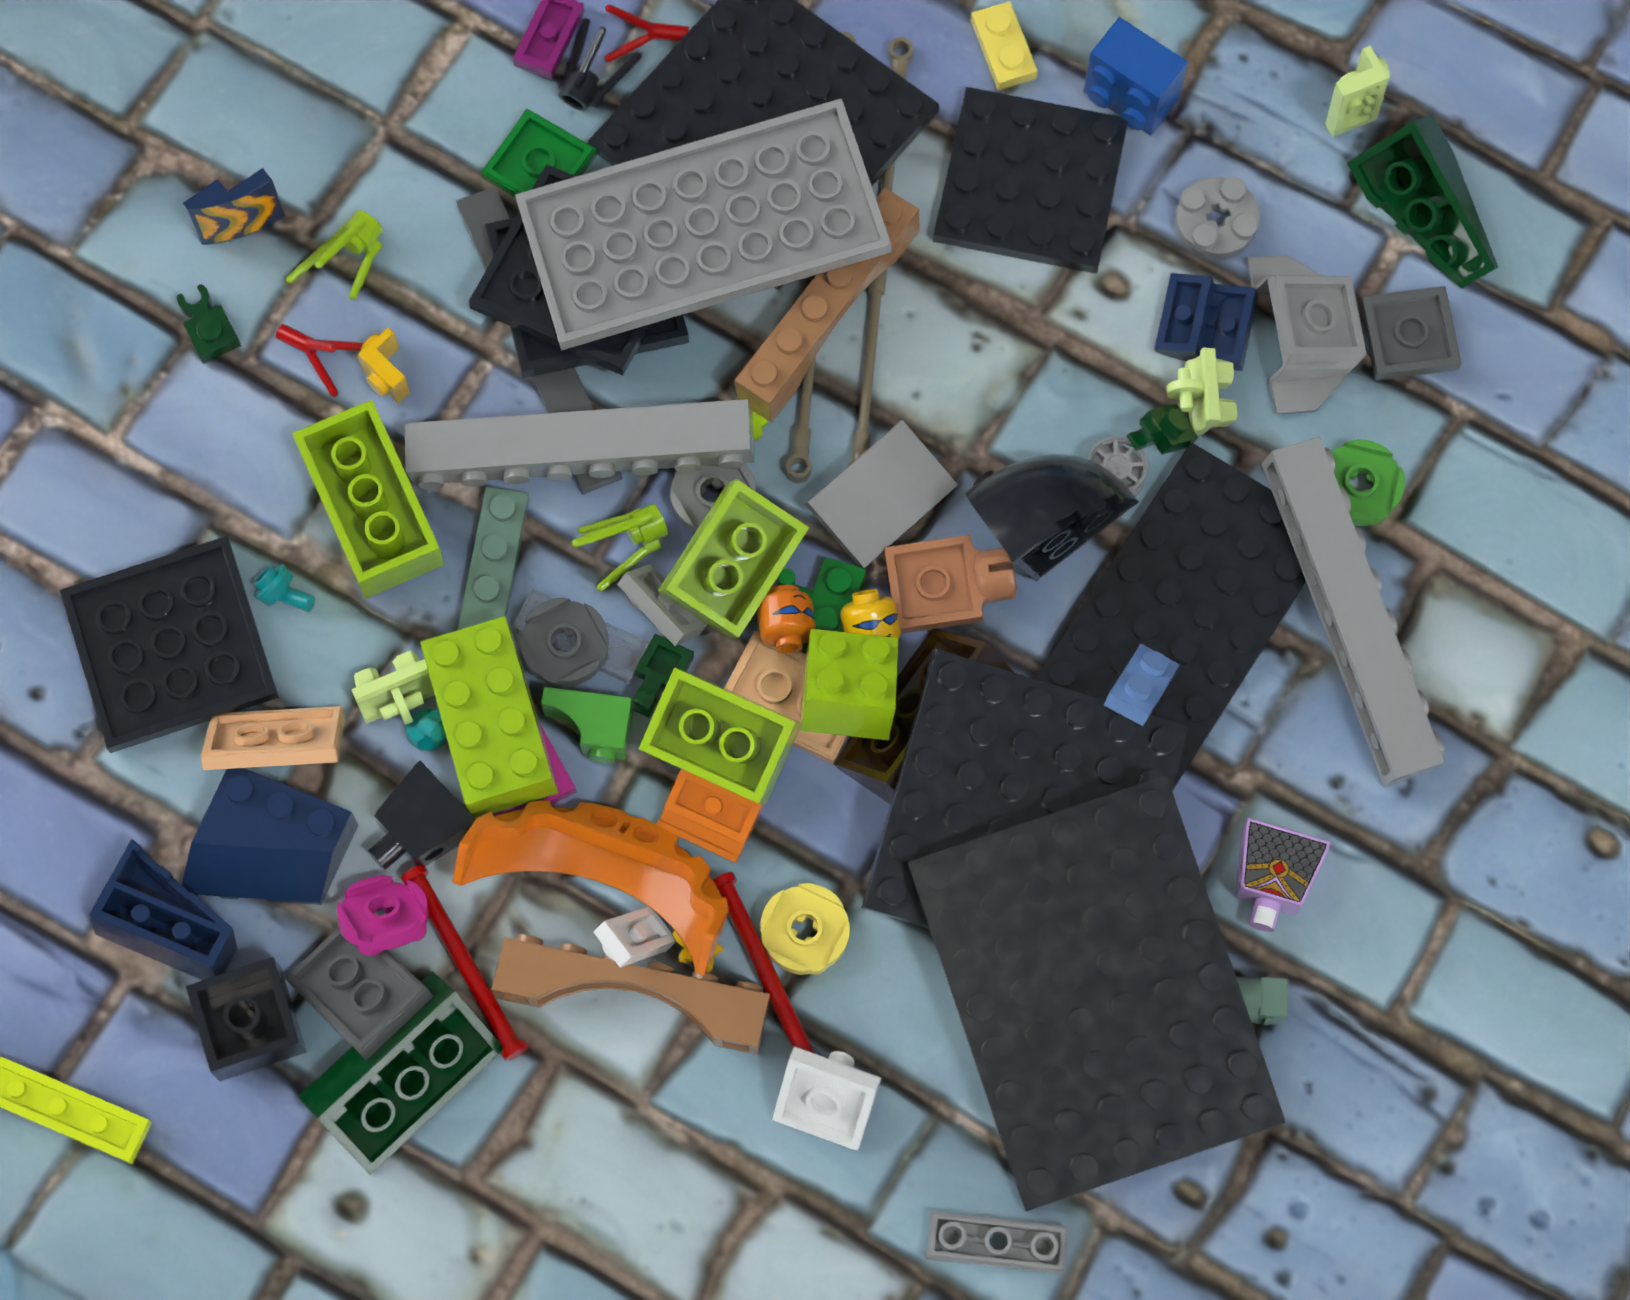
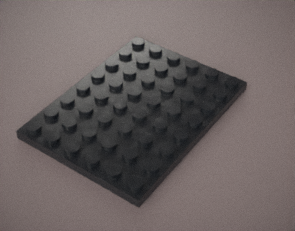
M1167 775L907 862L1026 1212L1286 1123Z

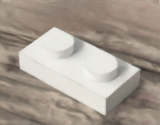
M649 906L605 920L593 932L602 943V948L606 955L615 961L620 968L666 952L676 942L671 931Z

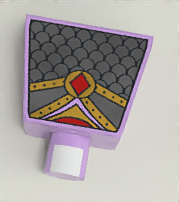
M1247 819L1240 838L1236 898L1254 904L1248 923L1249 926L1265 932H1274L1280 912L1290 915L1298 913L1329 850L1331 842L1254 819Z

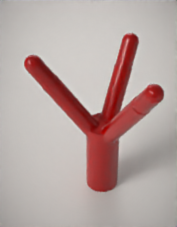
M607 4L605 6L606 12L646 30L647 33L607 54L605 60L612 62L654 39L680 42L689 32V26L648 22L625 10Z
M281 324L276 331V339L307 355L332 397L338 396V390L316 352L317 350L332 353L336 350L361 351L364 343L316 340L286 324Z

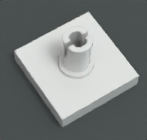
M794 1047L788 1061L772 1120L858 1151L881 1077L853 1068L854 1059L845 1052L834 1051L830 1054L829 1058H825Z

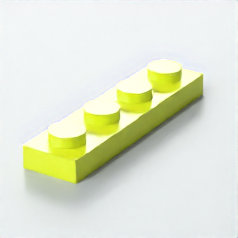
M0 1056L1 1109L129 1164H133L152 1125L149 1119Z

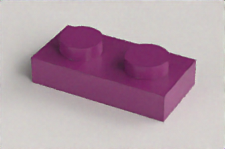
M541 0L513 57L514 66L552 80L585 12L584 3L576 0Z

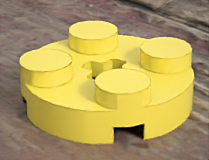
M798 884V887H791L785 891L783 889L776 893L765 906L760 921L762 944L770 959L780 968L794 974L819 975L825 972L828 967L834 965L841 958L849 941V920L843 904L833 892L816 884ZM806 918L814 921L813 929L817 934L814 937L807 936L805 940L798 939V931L792 928L795 922L803 924Z

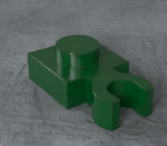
M200 284L197 286L201 295L198 303H187L182 293L177 295V302L183 314L192 318L183 322V326L202 363L205 364L240 347L241 344L222 306L219 305L211 309L212 299L207 288Z

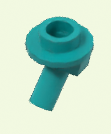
M284 564L276 568L272 565L267 566L254 581V585L257 587L254 594L255 598L268 606L275 604L279 600L309 612L315 604V597L313 595L289 587L294 576Z
M426 708L412 714L413 722L406 725V735L411 745L418 750L427 752L443 746L447 741L440 712L437 709Z

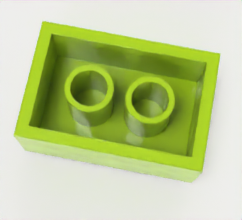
M738 479L730 481L722 490L658 592L728 639L739 638L809 527Z
M674 668L638 749L758 804H767L800 730L801 722L683 669Z

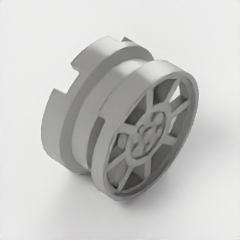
M1109 437L1097 443L1091 450L1088 460L1100 464L1115 474L1136 497L1143 488L1148 471V461L1143 449L1135 450L1129 439L1125 437ZM1117 443L1126 444L1127 446H1129V447H1131V448L1129 449V448H1127V447L1120 446V445H1118Z

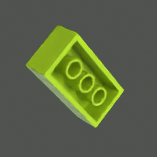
M369 400L292 433L365 599L445 565L440 547L373 400Z
M506 616L421 641L420 644L464 802L471 815L476 819L491 811L492 813H497L558 794L559 790L514 634Z

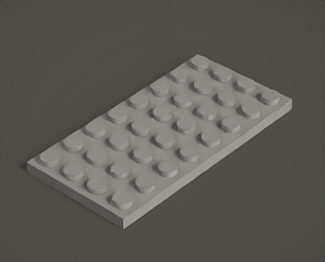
M842 98L515 195L561 350L892 252V245Z

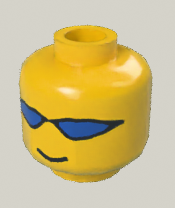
M867 589L853 593V601L847 603L840 611L844 632L900 638L902 631L896 602L891 597L879 596L878 589Z

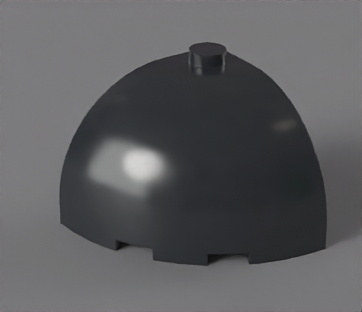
M1065 454L1036 456L1011 464L997 472L990 470L980 476L974 482L973 487L965 492L966 497L1008 555L1036 582L1139 502L1122 480L1105 467L1085 458Z

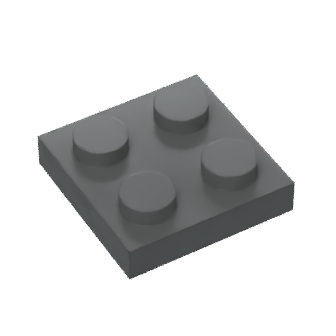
M1446 286L1362 296L1360 307L1375 381L1459 370L1462 362Z

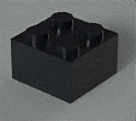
M274 957L185 986L210 1072L219 1081L307 1053L282 968Z

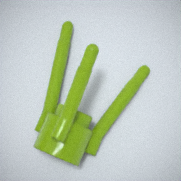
M357 210L348 222L346 221L331 238L286 277V282L289 284L293 283L313 265L316 268L323 267L343 246L356 255L365 251L366 255L349 293V298L355 300L375 256L383 247L377 240L383 233L382 226L367 212Z
M655 504L579 527V534L585 536L574 539L572 541L573 547L590 544L624 531L627 532L634 545L643 544L638 551L597 585L598 591H604L645 556L661 548L658 539L668 535V529L661 512Z

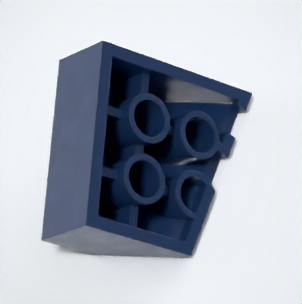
M245 768L226 769L191 842L182 886L190 893L193 892L196 896H220L223 899L252 898L266 899L268 902L322 905L358 828V823L351 811Z

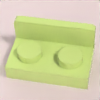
M1371 46L1361 50L1356 71L1344 75L1335 84L1325 122L1332 138L1373 122L1378 118L1387 83L1390 79V72L1385 60L1382 57L1377 58Z

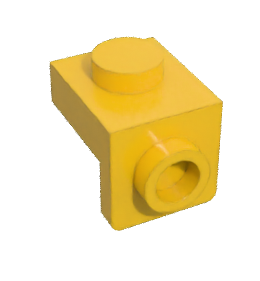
M388 327L381 334L376 333L370 336L362 345L358 357L363 371L368 375L366 381L371 388L381 397L388 394L399 404L410 394L406 377L387 360L399 349L396 334Z

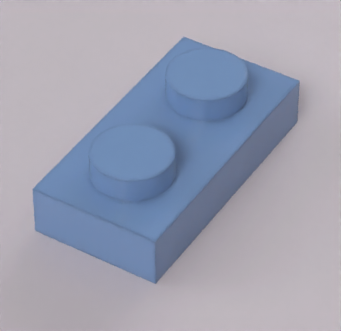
M1140 644L1110 691L1104 706L1144 726L1180 664Z

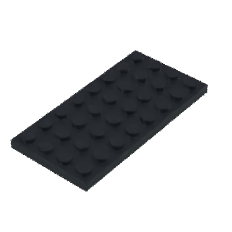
M1190 442L1035 677V679L1106 700L1140 644L1180 664L1173 679L1151 715L1189 726L1172 792L1306 584L1272 490Z

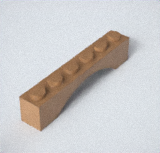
M885 187L876 197V201L892 245V252L817 274L734 380L737 400L748 399L751 409L771 423H773L796 393L820 348L845 312L874 279L896 263L920 231L919 209Z
M517 934L516 940L504 937L491 988L496 999L540 1008L558 998L583 991L612 989L636 992L658 999L682 1012L705 1033L714 1046L759 1055L770 1006V994L763 993V987L745 981H737L736 987L718 983L719 978L708 973L702 976L693 972L692 977L674 974L675 968L656 962H650L648 968L632 964L620 968L606 953L604 958L586 955L587 949L577 945L562 943L560 949L543 946L542 939L531 935Z

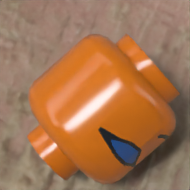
M779 585L772 587L757 609L761 640L766 645L777 648V651L780 653L800 651L803 648V644L809 641L810 629H816L812 599L805 592L800 591L797 586Z

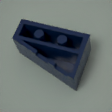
M133 839L129 842L89 914L95 935L200 980L223 974L238 948L233 928L193 892L190 893L177 882L164 866L158 865Z

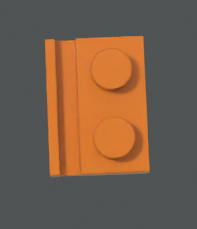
M681 769L664 805L662 815L656 824L678 837L734 863H738L745 844H747L764 804H758Z

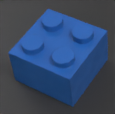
M1118 17L1090 53L1083 92L1087 94L1095 105L1101 108H1109L1128 121L1127 126L1137 131L1142 130L1152 136L1180 99L1188 61L1121 17Z

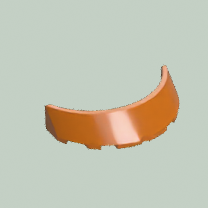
M550 800L528 802L522 810L508 812L495 817L491 811L476 818L458 847L452 883L460 886L481 878L503 873L544 871L570 874L595 880L631 895L658 913L677 932L691 955L696 973L702 976L706 975L728 915L726 897H721L717 886L710 877L711 868L700 855L692 857L687 851L677 845L679 837L642 817L630 816L620 809L587 802H579L576 808L552 807Z

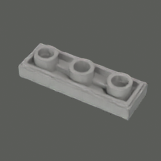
M931 1211L926 1259L1064 1275L1069 1227ZM994 1235H1000L1005 1239L1006 1247L1002 1250H996L991 1247L989 1239Z

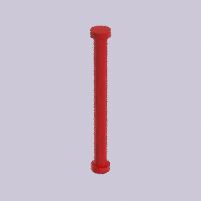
M421 864L411 868L401 876L404 885L407 886V879L415 882L424 891L427 898L428 918L504 1050H502L501 1055L505 1061L517 1058L529 1049L524 1039L519 1040L426 878L429 872L425 865Z
M727 872L714 878L713 881L721 897H726L728 914L766 993L770 994V1002L793 1049L797 1047L816 1054L734 885L737 879L734 873Z

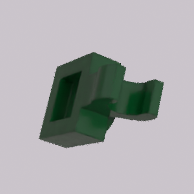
M1177 404L1149 410L1140 419L1139 424L1142 428L1127 435L1135 450L1156 445L1161 455L1186 449L1190 442L1194 443L1198 439L1187 416L1180 410Z
M654 634L635 669V676L644 680L632 701L636 704L634 707L635 712L650 718L673 669L679 668L687 671L694 659V651L681 645L674 646L668 639Z

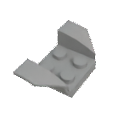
M1287 255L1248 257L1247 264L1251 286L1256 287L1258 293H1270L1283 366L1269 378L1275 414L1315 412L1345 376L1366 355L1352 277L1322 276Z

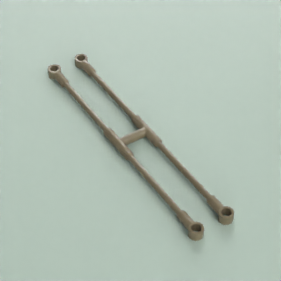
M840 32L844 36L849 38L851 41L856 43V40L853 37V35L847 32ZM898 37L890 42L888 56L891 62V69L906 79L908 64L913 58V44L907 38ZM905 49L908 53L900 56L894 51ZM895 161L883 174L882 190L885 187L892 192ZM887 269L869 285L868 292L871 295L858 429L854 433L851 462L847 467L869 449L871 436L868 433L881 296L885 294ZM816 275L811 276L810 282L814 279ZM816 357L803 378L798 426L794 429L792 454L786 462V475L794 483H803L811 475V461L808 458L811 429L808 426ZM795 464H803L806 470L802 473H794L791 467Z

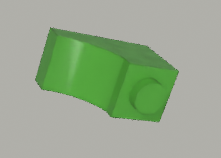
M544 687L541 702L544 716L555 718L570 726L580 737L583 755L589 756V760L600 764H614L615 759L626 760L634 712L632 698Z

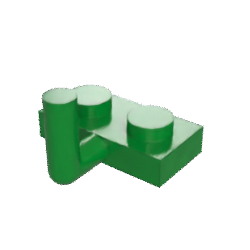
M825 557L814 590L796 585L795 573L791 569H783L778 576V586L794 585L811 597L816 629L844 632L840 611L847 603L853 601V593L861 591L866 576V569Z

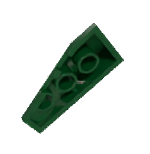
M1433 115L1411 122L1347 162L1366 199L1376 208H1381L1396 222L1395 226L1404 235L1409 234L1423 247L1425 255L1460 288H1464L1498 268L1497 261L1454 152Z

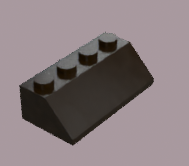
M932 629L897 676L896 705L889 740L853 737L834 765L890 804L933 651L935 649L943 650L1014 672L987 642L941 629Z

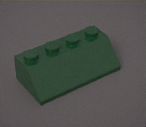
M431 972L421 982L434 997L372 1056L365 1060L351 1047L298 1096V1099L369 1175L504 1050L498 1040L456 991L434 972Z

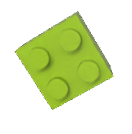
M810 629L805 658L800 731L889 740L896 705L899 638Z

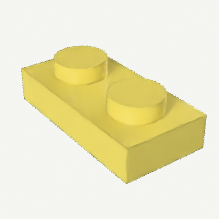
M1011 2L972 12L971 23L997 90L1037 79V68Z

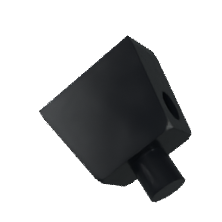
M420 760L376 811L374 817L386 835L367 851L384 870H387L404 854L415 866L424 864L426 867L458 847L476 819Z

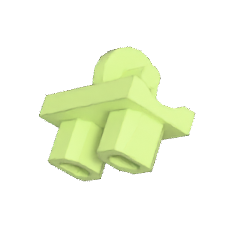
M1203 347L1200 350V356L1185 362V368L1177 370L1178 380L1166 386L1168 398L1180 401V410L1189 413L1191 427L1196 435L1201 436L1212 427L1229 426L1238 417L1236 402L1232 399L1219 398L1218 388L1226 389L1232 384L1234 378L1233 363L1216 359L1214 348Z
M410 650L396 656L392 661L396 669L395 672L380 677L376 668L369 667L355 673L356 688L352 689V692L366 724L382 717L386 720L398 714H401L405 725L413 722L409 710L424 704L425 699L435 695L425 659L420 661L416 654Z

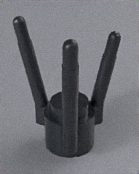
M588 18L582 20L565 76L558 87L560 90L558 93L559 98L570 107L579 111H587L590 104L599 108L605 95L642 58V54L636 52L599 88L597 86L599 78L589 69L606 33L605 27H599L581 66L577 68L590 25V19Z

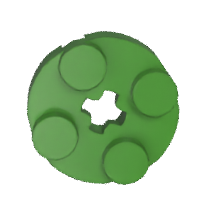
M1361 439L1346 442L1344 446L1334 451L1332 450L1331 453L1335 460L1336 468L1334 475L1339 488H1344L1350 499L1351 511L1349 514L1354 526L1382 524L1397 508L1403 496L1405 474L1402 467H1398L1397 462L1392 458L1393 454L1379 443ZM1358 474H1363L1366 476V483L1371 484L1372 489H1365L1363 492H1359L1350 484L1349 479L1355 480Z

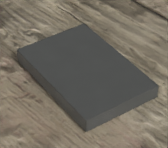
M339 927L285 977L287 982L365 1060L372 1056L434 997L387 950H383L380 954L374 956L361 954L358 951L357 945L350 943L343 937Z

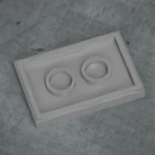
M901 420L805 505L857 566L865 568L885 550V547H889L957 487L958 484L908 425Z

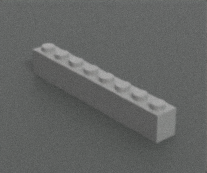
M748 399L405 423V473L414 485L428 490L440 489L444 487V483L461 482L464 486L478 487L487 484V480L503 479L506 483L521 484L528 482L529 477L546 476L549 480L565 481L571 479L573 474L589 473L591 477L608 478L614 476L617 471H632V473L637 475H651L657 473L658 469L675 468L679 472H695L705 465H718L722 469H738L743 467L744 463L755 462L753 412Z
M1320 436L1271 451L1261 464L1383 786L1386 787L1435 770L1445 763L1442 757L1445 753L1444 745L1440 735L1432 730L1427 717L1429 707L1426 697L1421 690L1416 689L1411 676L1413 673L1411 658L1405 649L1401 650L1395 634L1397 633L1395 616L1389 608H1385L1380 595L1382 591L1380 577L1374 568H1370L1365 556V538L1361 530L1355 528L1349 514L1351 511L1350 499L1346 490L1339 488L1334 475L1336 467L1331 451L1328 448H1324Z

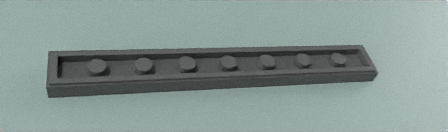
M496 186L456 201L485 271L493 259L485 224L510 219ZM575 367L532 376L547 413L594 410ZM621 471L615 472L614 476L608 478L591 477L589 473L574 474L583 495L622 480Z

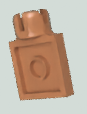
M970 535L884 548L891 597L897 605L901 634L983 622L982 612L985 605L989 602L1013 599L1016 596L1017 586L1012 558L1004 548L983 551L975 549L971 543Z

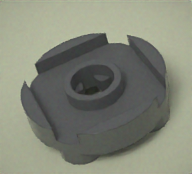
M555 598L540 604L528 616L520 640L521 652L529 670L537 678L545 681L550 687H569L584 683L595 676L608 660L609 636L607 627L601 615L592 606L586 603L583 605L579 602L571 601L570 598ZM564 632L567 637L575 636L577 638V641L572 644V650L565 652L563 649L556 650L553 647L558 643L557 635Z

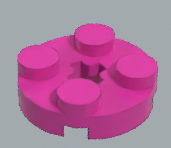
M386 875L373 876L354 883L345 891V899L341 905L338 902L336 908L338 927L341 934L347 941L357 945L358 951L361 954L367 956L378 955L383 950L395 949L410 942L423 939L427 932L426 924L429 916L427 898L419 885L407 879V886L401 883H393V876ZM383 910L386 915H376V912Z

